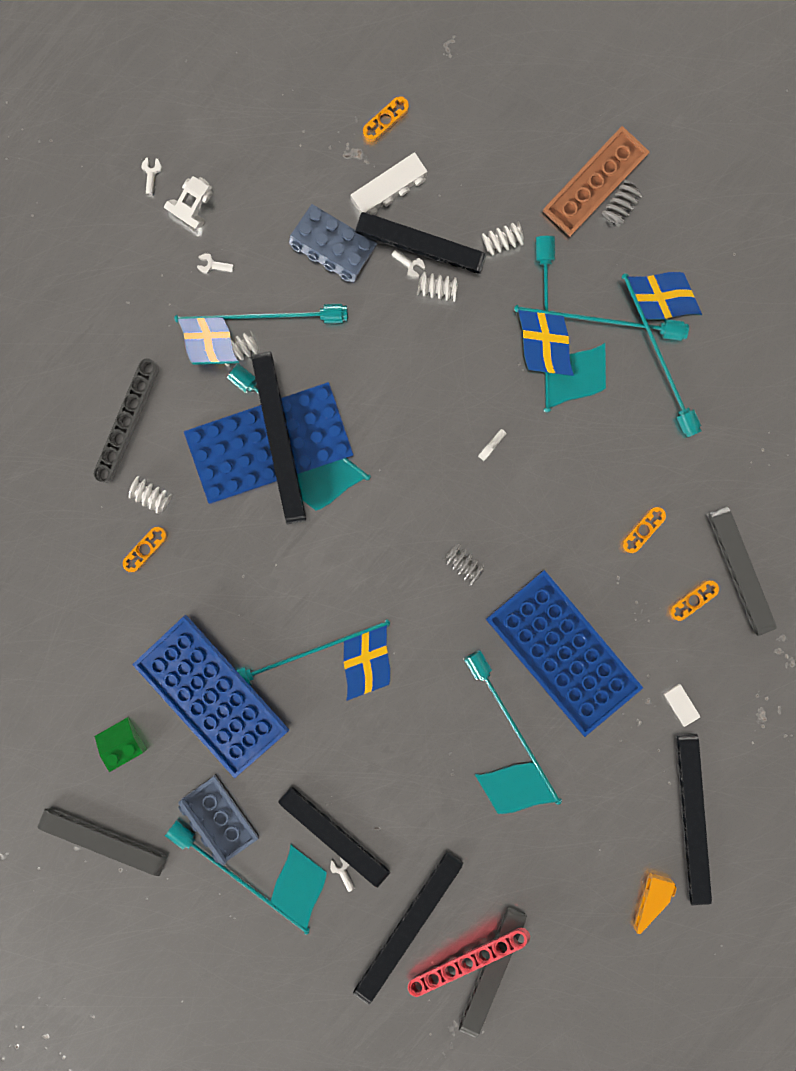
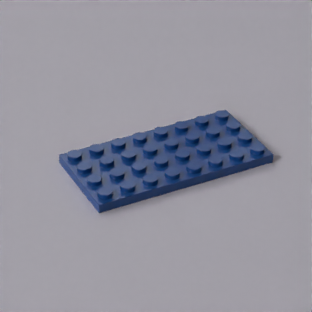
M329 382L281 398L297 474L354 455ZM261 405L184 431L208 504L277 481Z
M545 570L486 618L488 623L584 737L643 689L642 685Z
M187 615L183 616L132 664L234 778L289 731V728Z

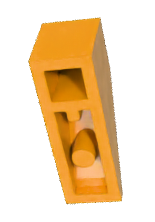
M649 873L634 925L636 933L641 934L670 903L671 897L675 896L676 886L672 879Z

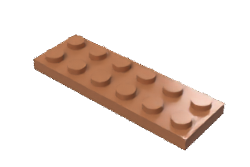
M621 126L542 211L571 237L646 158L650 151Z

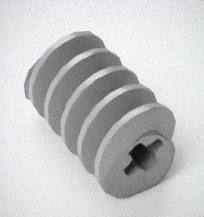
M624 180V185L619 187L620 191L615 193L616 198H612L610 200L611 204H608L606 210L602 212L607 220L615 224L618 222L624 224L625 221L622 216L629 217L626 210L633 211L634 208L631 206V203L638 204L635 197H643L640 190L627 180Z
M457 544L443 560L448 558L447 565L454 563L452 570L454 571L459 568V576L465 573L464 581L471 579L469 584L471 586L484 572L482 571L484 565L477 566L478 559L471 561L473 555L465 556L467 550L459 551L461 544Z

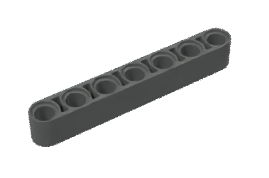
M151 359L141 360L94 469V477L99 482L109 483L116 475L159 372L157 363ZM151 363L153 370L150 373H146L145 366ZM140 381H144L146 386L143 390L139 391L137 384ZM136 398L138 405L135 408H131L130 401ZM129 416L131 419L130 424L124 426L122 423L123 418ZM118 434L123 436V441L120 444L115 442V437ZM111 451H114L116 457L113 461L110 462L108 460V454ZM103 469L108 471V476L105 479H102L100 476Z
M726 506L709 513L710 522L754 632L757 636L777 629L731 510Z
M49 808L44 809L37 827L46 833L154 876L161 875L167 856L161 852Z
M508 907L495 939L518 928H523L527 915ZM516 934L517 941L520 937V934ZM499 942V948L506 951L507 945L504 942ZM513 953L483 966L461 1019L459 1031L475 1038L479 1036Z

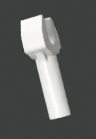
M146 158L141 168L147 173L146 194L153 195L155 175L162 172V166L156 158L155 167L149 168L150 161Z
M397 249L393 251L392 255L408 267L407 274L410 277L419 278V274L413 268L419 266L425 270L424 262L420 258L411 260Z
M211 254L199 256L201 260L208 261L207 266H197L204 274H209L212 269L233 272L234 265L215 262Z
M500 429L478 457L484 461L504 438L506 432Z
M340 857L343 865L338 867L332 859L330 866L332 873L340 874L348 892L354 890L355 887L347 873L349 864Z

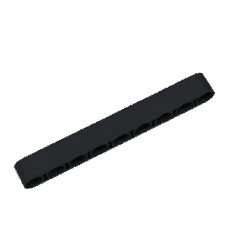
M271 351L251 355L285 521L287 525L306 521V513Z
M697 734L677 735L689 899L691 906L712 904L699 738Z
M449 852L444 854L353 991L355 996L367 1004L374 1000L461 870L464 862Z

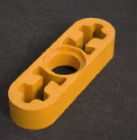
M401 96L394 98L363 127L364 138L369 142L378 140L406 115L409 109L407 99ZM399 103L401 105L403 103L404 110L398 109L395 112L396 117H394L392 112L396 110V104ZM389 115L391 122L383 124L380 121L381 116ZM377 121L382 130L378 127L375 130L374 136L372 134L368 135V129L373 130L376 127L375 122Z
M660 507L651 508L623 539V550L627 553L637 552L665 521V511ZM653 512H660L659 517L661 519H655L652 522V524L655 525L654 527H652V525L649 522L645 521L646 519L651 521V519L654 517V515L652 514ZM643 524L649 528V533L645 536L639 533V527ZM635 532L636 536L641 538L642 541L636 540L634 543L636 547L628 549L627 541H633L636 538L633 536Z
M162 527L152 528L124 558L123 568L128 572L138 571L166 541V530ZM161 531L162 539H156L153 542L154 544H156V546L154 547L151 542L147 541V539L149 538L150 540H153V538L155 537L154 532ZM143 544H147L150 547V552L147 555H143L140 552V547ZM136 552V554L139 557L143 558V560L141 561L140 559H138L135 562L136 567L129 568L128 566L130 563L128 562V560H134L137 557L136 555H134V553Z
M710 580L702 582L670 607L669 614L671 618L682 621L718 594V584ZM706 585H713L712 594L707 592L702 596L697 592L700 590L703 593L707 589ZM692 595H696L699 598V603L696 606H692L689 603V598ZM682 602H685L686 606L690 608V610L688 611V609L685 608L681 611L682 616H675V608H683L685 605L682 604Z

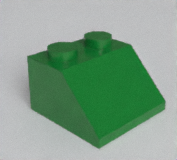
M129 717L94 736L99 755L109 772L147 750Z

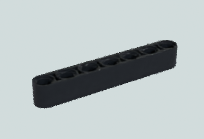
M365 212L360 214L355 230L357 234L477 274L482 272L487 255L482 251Z
M290 787L278 800V803L373 886L378 888L391 873L385 865L295 788Z

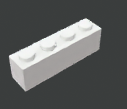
M414 152L350 195L351 200L360 214L365 212L375 215L378 212L377 209L383 205L384 207L389 206L394 202L395 197L398 195L404 196L413 185L416 184L418 186L426 180L427 170Z

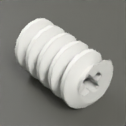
M517 221V227L514 223H511L510 230L506 225L503 226L502 232L499 228H496L495 235L492 231H488V237L482 233L486 251H489L492 256L495 249L502 253V246L509 250V244L516 248L517 241L524 245V235L519 221Z
M423 272L419 280L417 296L420 291L423 292V297H426L428 292H430L431 298H434L437 293L438 299L441 300L442 296L445 295L446 301H448L453 296V301L455 302L458 287L457 278L454 277L450 282L449 276H446L444 281H442L441 274L435 279L434 273H431L429 278H427L426 272Z
M251 331L250 337L243 333V340L236 336V343L231 340L236 358L244 360V353L247 357H251V350L254 354H258V346Z
M137 476L130 487L129 498H135L137 503L142 501V506L146 507L149 505L150 510L156 508V513L160 514L168 506L172 494L165 497L166 490L160 494V487L152 490L153 483L145 486L146 480L144 479L139 483V476Z

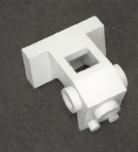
M192 176L191 179L188 178L184 182L182 187L184 190L179 200H168L164 208L197 229L202 227L206 221L198 216V210L202 202L207 203L213 192L211 191L212 186L202 177L197 179ZM189 194L196 198L192 207L185 203Z

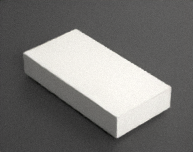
M681 684L663 693L683 727L700 718Z

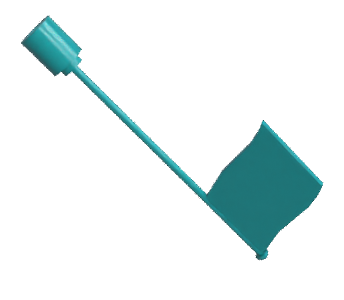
M555 236L536 237V261L540 262V265H544V308L548 311V265L555 261ZM605 343L590 350L570 354V363L574 376L545 372V412H550L551 407L568 400L591 396L606 389Z
M238 363L229 373L227 379L245 393L247 391L252 392L253 390L258 393L255 376ZM347 458L297 474L302 499L315 511L329 505L345 490L359 481L371 478L370 474H366Z
M481 650L470 654L464 661L476 680L486 681L533 761L512 765L491 773L475 774L498 814H507L539 804L553 802L557 805L561 804L562 799L558 798L488 679L491 676L490 672L492 669Z
M177 820L165 834V837L182 850L185 847L189 849L192 846L304 931L305 935L309 934L310 929L307 927L311 913L326 880L327 872L290 844L288 858L276 881L271 901H269L194 844L195 839L193 836L195 834Z

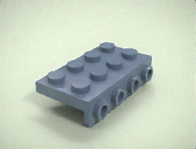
M311 204L293 230L289 239V244L295 251H301L310 260L321 263L327 270L336 272L343 280L355 282L357 275L377 246V243L373 240L357 234L355 229Z
M216 775L178 802L180 812L184 816L187 815L192 829L195 832H199L202 843L205 847L211 849L213 859L217 863L220 862L221 865H224L232 857L259 839Z

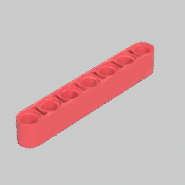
M518 928L426 971L409 982L408 991L412 996H421L522 949L530 941V933L525 928ZM516 934L523 935L524 943L516 940ZM499 942H504L507 945L506 951L499 948ZM482 950L489 952V959L482 956ZM465 958L472 960V967L466 965ZM448 966H453L455 968V975L449 972ZM432 974H436L438 976V983L432 980ZM415 982H419L422 985V990H418L415 987Z

